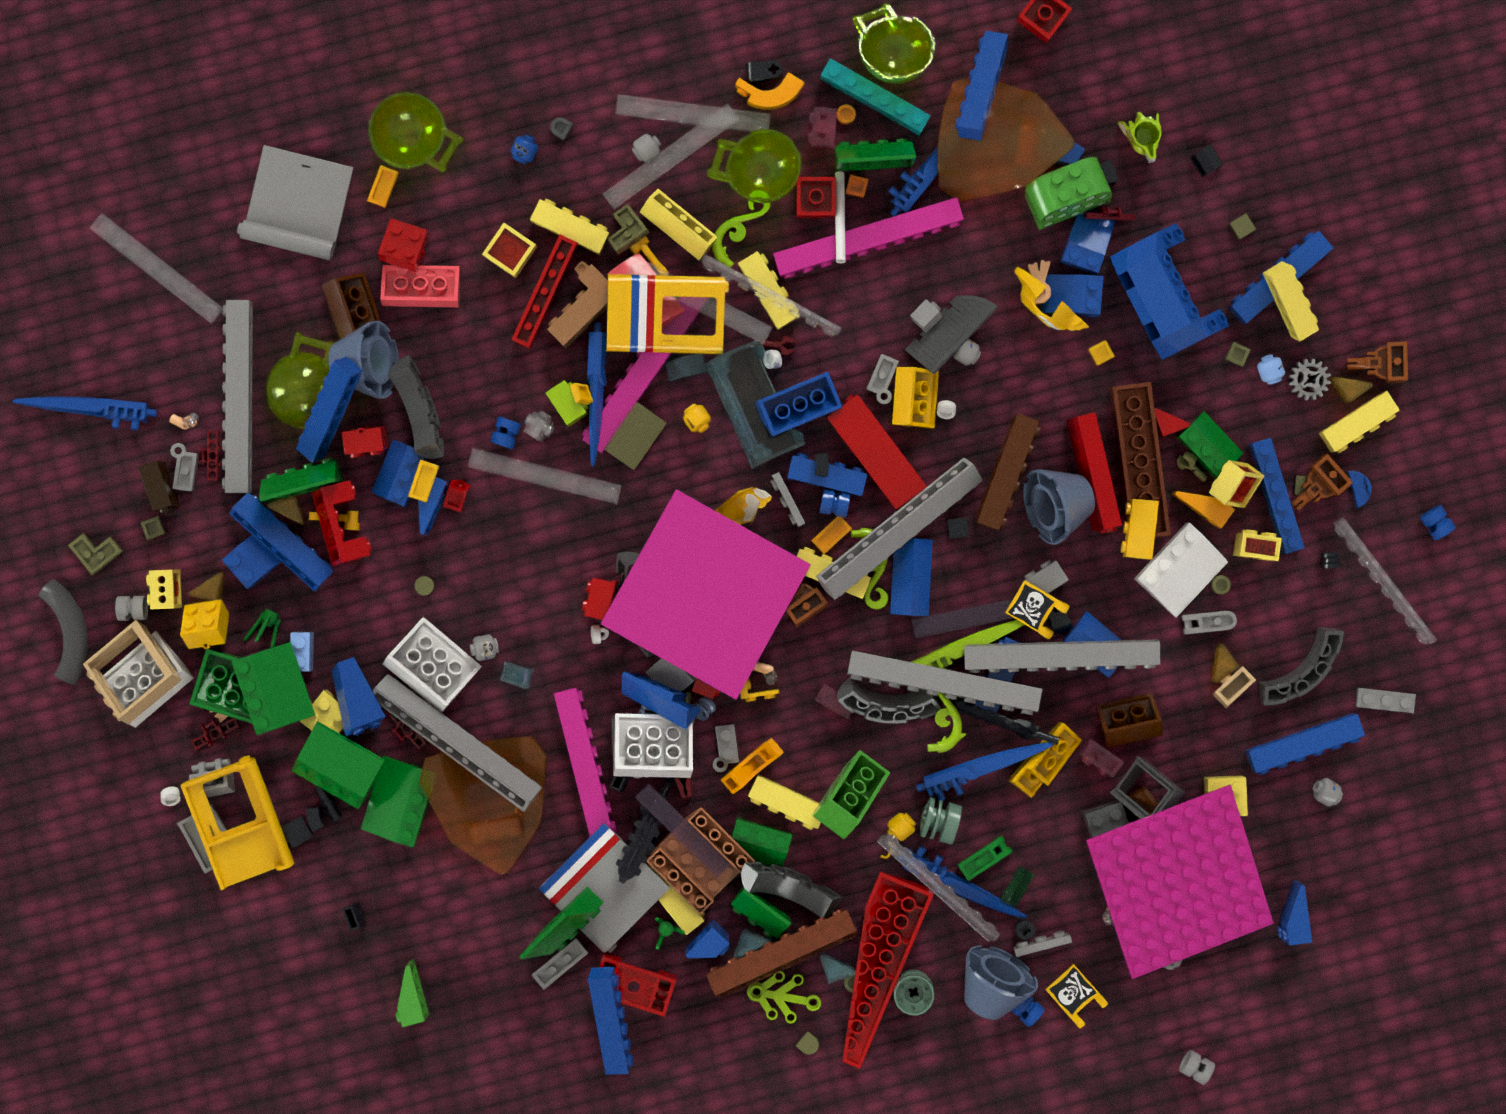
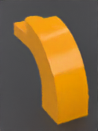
M788 72L782 83L773 90H759L741 78L737 80L735 88L743 97H747V95L750 97L747 101L748 105L761 110H774L791 103L801 92L805 82Z
M770 738L731 769L721 781L734 794L784 752Z

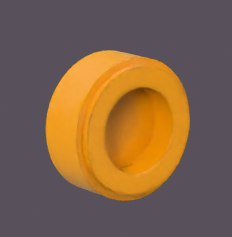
M847 104L840 106L836 114L837 120L844 125L851 124L856 116L855 109Z

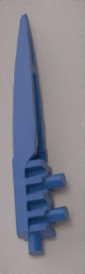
M955 126L920 166L919 170L914 171L912 176L906 171L901 173L900 177L907 182L901 187V191L897 190L894 186L888 190L895 197L890 202L895 206L890 213L893 217L899 215L901 211L907 213L948 161L962 139L958 136V129H955Z
M598 322L594 323V332H589L587 385L590 386V393L593 402L589 404L590 460L592 467L595 465L598 451L604 386H606L607 380L605 370L607 334L602 332V323Z
M91 397L18 398L12 401L16 404L41 409L105 417L107 420L112 418V428L119 429L120 420H125L126 422L131 420V430L138 431L140 422L147 423L148 416L157 417L158 413L156 409H149L148 403Z
M1047 742L976 758L924 776V783L916 785L918 792L927 790L929 796L936 793L938 800L943 801L946 799L943 790L947 791L949 788L954 787L956 794L960 795L964 793L961 784H967L968 779L973 780L1017 763L1052 747L1054 744Z
M920 846L916 853L910 850L907 856L901 852L896 856L897 860L904 863L903 869L951 893L1005 914L1022 919L1028 917L990 892L957 876V874L951 871H947L945 866L941 867L940 864L944 859L943 856L937 854L933 862L929 861L927 857L924 858L923 855L927 849L923 846Z

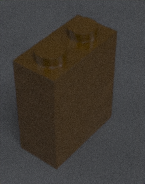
M154 461L138 467L153 511H158L160 514L176 511L175 507L180 506L173 489L166 463Z

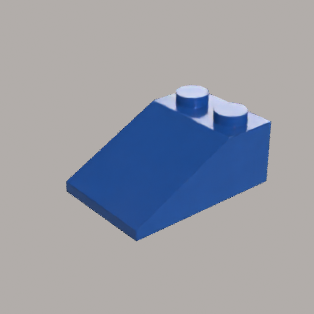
M1084 213L1077 215L1059 263L1097 275L1102 265L1115 221L1109 219L1084 218Z
M1047 274L1045 283L1050 286L1051 297L1045 304H1041L1040 311L1042 313L1054 314L1059 304L1063 301L1077 316L1097 318L1100 315L1103 276Z
M439 477L435 478L428 502L418 500L420 534L429 535L450 485V482Z
M253 535L222 559L224 564L247 589H252L281 563Z
M1297 880L1292 881L1279 919V926L1277 927L1278 937L1289 946L1312 943L1305 885Z

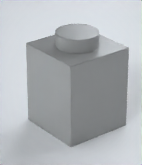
M926 299L910 317L916 325L927 333L942 318L941 308L935 302L930 303Z

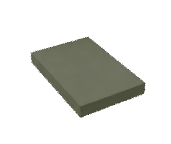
M636 402L604 450L635 470L666 425V422Z

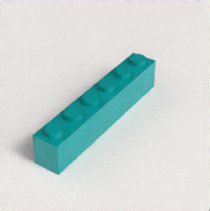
M831 58L821 73L820 79L919 136L931 116Z

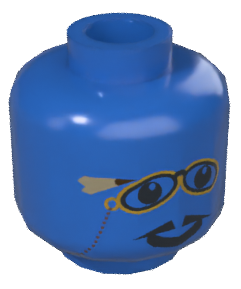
M527 134L524 137L517 136L510 150L513 155L512 158L523 164L532 162L539 148L535 143L536 139Z

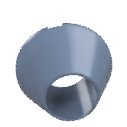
M371 321L335 342L329 351V369L334 360L347 356L358 368L363 370L356 385V391L378 399L389 397L393 393L391 389L394 383L388 373L391 367L399 360L396 342L391 340L388 334L390 329L380 321Z
M1036 469L1027 474V483L1023 485V499L1032 527H1037L1041 533L1039 535L1041 539L1052 545L1059 544L1093 513L1095 509V496L1092 487L1085 477L1078 474Z
M981 945L974 946L966 955L964 1001L977 1015L990 1020H998L1034 995L1038 988V981L1035 976L1032 977L1029 973L1030 968L1012 954L991 946L989 949H984Z

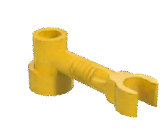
M646 236L629 247L634 255L642 251L659 275H668L667 269L647 246L649 240Z
M347 511V514H339L338 521L344 522V530L359 531V511ZM309 512V520H319L317 512Z

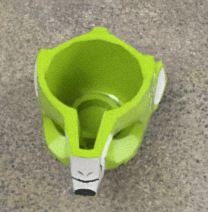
M1137 112L1135 122L1129 121V128L1125 122L1119 121L1118 125L1128 138L1133 149L1137 153L1146 156L1149 164L1154 163L1156 149L1158 148L1162 132L1159 123V113H1156L1154 120L1151 116L1145 117L1142 113Z

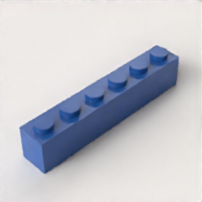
M985 31L984 37L979 40L978 49L980 51L979 54H975V68L971 69L969 81L971 82L965 89L966 99L961 102V117H957L955 129H958V136L961 138L982 140L1008 49V34Z
M1312 231L1303 238L1304 242L1300 246L1298 244L1294 245L1288 251L1290 254L1285 259L1283 256L1279 258L1274 265L1281 261L1291 264L1296 270V278L1299 279L1334 248L1320 231L1314 234ZM1263 273L1259 276L1261 280L1256 284L1253 281L1245 288L1246 293L1242 296L1238 294L1230 301L1232 305L1228 308L1243 325L1248 323L1274 300Z
M347 356L336 359L331 363L328 376L323 381L322 390L317 395L316 404L312 407L311 415L305 423L303 434L299 437L296 449L312 463L325 458L363 371Z
M1271 438L1248 444L1255 469L1264 475L1260 485L1275 534H1277L1276 537L1282 538L1281 554L1304 549Z
M247 493L232 507L229 514L314 592L331 576L334 571L331 565L318 557L317 552L313 548L306 546L299 535H294L289 530L287 524L279 521L270 509L265 508L256 496Z
M1351 713L1246 749L1245 751L1252 772L1262 775L1270 772V768L1277 767L1279 769L1286 767L1290 761L1300 762L1306 760L1308 755H1321L1325 749L1331 748V750L1343 747V743L1349 742V744L1359 742L1361 741L1360 737L1365 736L1358 714Z
M614 967L591 968L588 983L606 1075L628 1074L630 1066H633L634 1059L629 1051L631 1042L630 1039H627L628 1025L624 1023L625 1009L621 1007L622 992L618 990L619 976L615 974Z

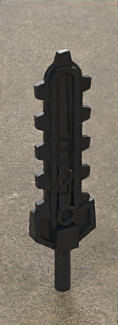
M950 700L962 715L966 714L976 720H983L990 725L994 724L1002 729L1006 728L1026 740L1035 741V738H1039L1056 745L1059 743V737L1039 731V726L1034 725L1030 721L1013 720L1005 715H998L993 711L981 709L979 706L970 705L964 701Z
M667 777L660 794L644 797L639 808L643 817L641 821L636 820L634 824L637 828L635 833L629 834L628 839L631 842L628 847H623L622 852L624 856L622 860L617 859L616 861L619 874L618 882L624 884L634 876L640 875L641 870L639 866L641 863H646L648 859L645 853L647 850H652L654 845L651 841L653 837L657 838L660 834L657 830L659 824L664 825V823H668L674 810L666 797L673 785L674 777Z

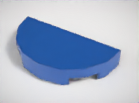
M1346 471L1347 476L1353 482L1350 487L1356 508H1359L1366 504L1372 493L1371 483L1368 477L1360 472Z

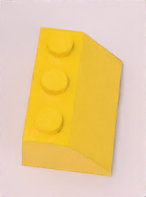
M896 367L892 415L893 425L935 428L939 371L933 375L929 370L923 368Z
M1130 499V502L1126 503L1125 514H1128L1127 522H1124L1123 533L1126 534L1125 541H1122L1121 553H1124L1123 557L1152 560L1159 501Z

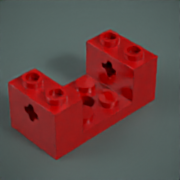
M350 480L321 487L311 492L332 567L371 555V544L369 540H366V536L343 542L344 531L342 527H339V514L334 507L355 499V487L351 484Z
M604 953L599 967H614L615 974L619 976L618 990L622 992L621 1003L665 1017L677 975L660 969L658 973L622 962V957ZM636 981L639 984V989L631 991L628 988V984Z

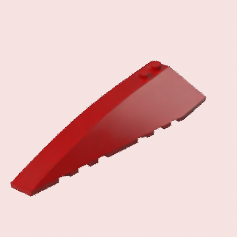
M880 871L865 906L842 1062L859 1069L861 1068L934 895L933 889Z

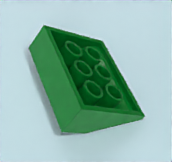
M896 139V142L888 143V140H878L874 144H869V141H859L857 145H850V142L838 143L839 146H835L834 149L836 172L912 167L916 160L912 141L907 142V139Z
M327 458L321 460L322 464L319 465L309 463L303 465V469L297 471L296 468L284 470L285 474L277 475V473L266 475V479L261 480L260 502L272 503L309 493L321 487L344 482L339 461Z
M291 642L232 661L256 735L316 715Z
M213 648L206 649L190 705L252 723L232 665V661L242 657Z
M317 721L294 764L292 772L359 809L367 798L385 759Z
M383 755L382 758L385 761L375 780L361 829L393 842L415 847L438 772Z
M587 886L541 930L519 957L521 959L550 955L556 949L561 951L567 944L566 940L569 939L571 941L579 933L577 931L578 928L584 929L590 922L588 919L590 917L594 919L601 912L599 907L604 902Z

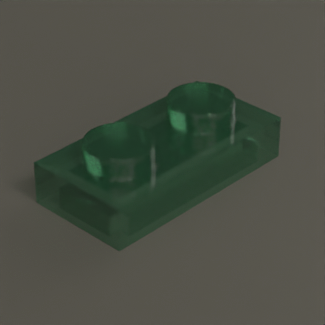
M1019 866L1008 887L1004 890L1001 900L1017 907L1035 874Z

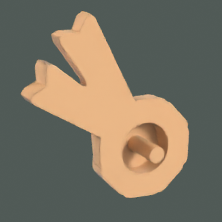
M1041 260L1040 271H1038L1037 262L1033 265L1028 264L1030 274L1047 286L1035 300L1036 305L1045 304L1051 297L1050 286L1045 283L1050 261L1045 262Z

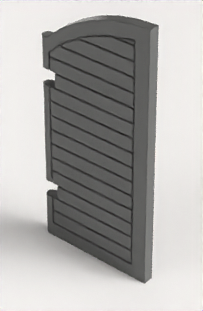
M957 295L949 303L952 307L949 310L944 308L940 312L942 318L927 333L922 331L920 333L922 339L918 341L915 338L905 351L934 375L998 309L996 304L977 296Z

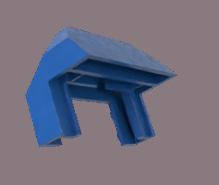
M1177 223L1110 256L1116 273L1162 360L1229 326L1226 316L1222 313L1221 309L1201 318L1197 307L1192 302L1189 291L1185 288L1181 276L1167 252L1174 245L1185 241L1183 232Z

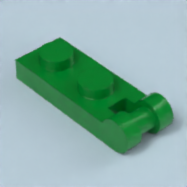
M1002 835L957 864L968 881L1012 852L1010 846L1007 847L1005 844V839ZM997 846L1001 850L998 854L993 850Z

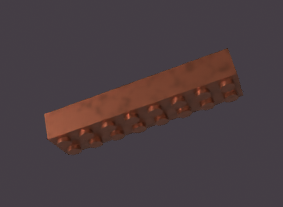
M1151 382L1111 387L1109 389L1125 508L1126 503H1129L1130 499L1159 501L1155 537L1171 535Z
M839 909L833 912V916L828 919L822 917L814 921L815 925L810 927L808 925L802 926L793 935L787 933L779 937L780 941L767 942L758 951L753 949L744 953L745 957L741 959L735 957L728 960L727 965L723 967L718 965L709 969L710 973L706 974L715 996L719 999L726 997L858 936L859 934L849 912Z

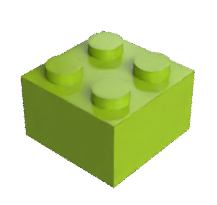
M564 380L547 391L546 395L566 425L570 427L587 416L586 410L589 408L586 404L575 403L570 388L572 383H567Z

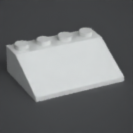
M1185 523L1134 579L1177 618L1228 561L1191 523Z
M424 617L383 662L385 667L439 712H443L482 667Z
M157 631L151 635L182 680L130 723L135 728L194 678L185 664ZM143 643L139 644L103 675L125 709L165 677Z
M615 713L613 776L691 778L693 772V722L685 730L658 714Z

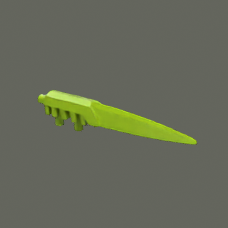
M1014 620L979 631L912 661V663L946 669V666L953 664L952 659L956 660L964 656L965 644H989L1025 624Z

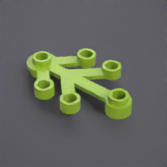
M783 971L778 972L783 975L781 979H776L775 975L777 973H775L765 982H756L749 985L747 989L748 997L752 1001H759L769 1020L776 1019L778 1012L770 1006L766 998L774 999L785 1015L786 1022L790 1024L794 1023L797 1017L795 1012L789 1009L785 1001L806 1005L811 1011H816L821 1006V1000L815 994L804 997L787 993L795 986L803 984V976L799 973L794 974L790 981L775 991L767 989L776 982L784 980L785 974ZM797 976L801 977V982L799 983L794 981V978ZM755 988L760 989V993L758 995H755L753 993V990ZM811 999H816L817 1003L815 1005H811L809 1001ZM769 1011H774L776 1013L775 1016L770 1017L768 1015ZM793 1014L794 1019L788 1020L787 1016Z

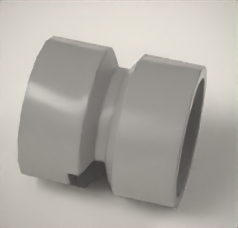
M117 596L115 605L117 620L130 621L131 618L134 620H146L148 616L147 597L134 596L131 599L130 596Z
M1189 1050L1180 1064L1179 1072L1188 1077L1193 1076V1080L1205 1085L1213 1074L1215 1063L1206 1058L1201 1059V1055Z

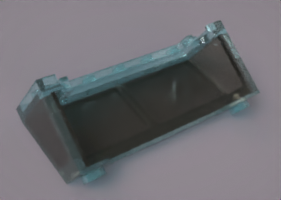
M759 339L722 353L705 364L752 469L805 445L804 436L797 429H789L771 436L760 418L754 402L776 392L761 361L764 357L765 349L760 344Z

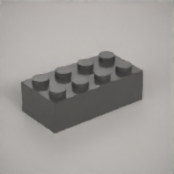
M1119 800L1082 812L1091 838L1129 824L1123 805Z

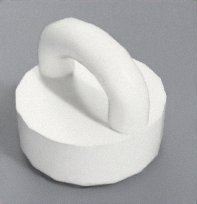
M767 350L764 353L763 362L765 367L776 369L782 366V357L779 351Z
M944 400L938 403L937 415L940 418L951 419L955 416L956 404L954 402Z
M599 625L591 626L593 644H601V640L608 638L609 630L607 628H600Z
M167 787L161 791L162 804L174 806L180 802V792L177 787Z

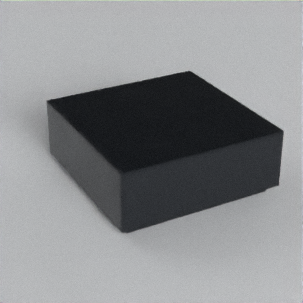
M967 517L947 520L949 539L969 536Z

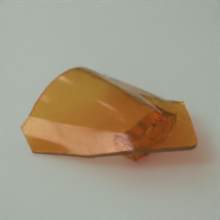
M969 78L955 81L947 98L940 126L938 143L939 189L953 198L957 197L958 201L962 202L1025 187L1067 154L1074 146V139L1037 93L1001 82L997 84L982 140L961 138L958 136V129H955L957 117H961L960 106L961 102L966 99V86L970 85L971 81H969Z
M533 736L502 738L481 742L542 787L535 800L525 812L444 752L425 758L419 783L449 841L499 874L507 873L541 823L547 761L545 752Z

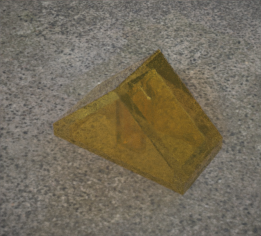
M1341 377L1330 378L1331 384L1345 404L1359 397L1373 385V383Z
M297 495L269 503L267 506L301 525L306 523Z
M219 572L188 594L191 597L211 601L220 600L226 578L225 572Z
M1216 643L1211 681L1218 683L1240 666L1225 645Z

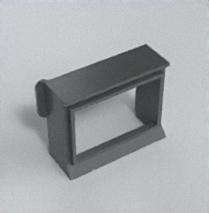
M1136 756L1137 759L1116 788L1109 792L1140 819L1150 816V814L1126 795V793L1144 770L1168 790L1152 814L1175 806L1185 793L1151 763L1139 756Z

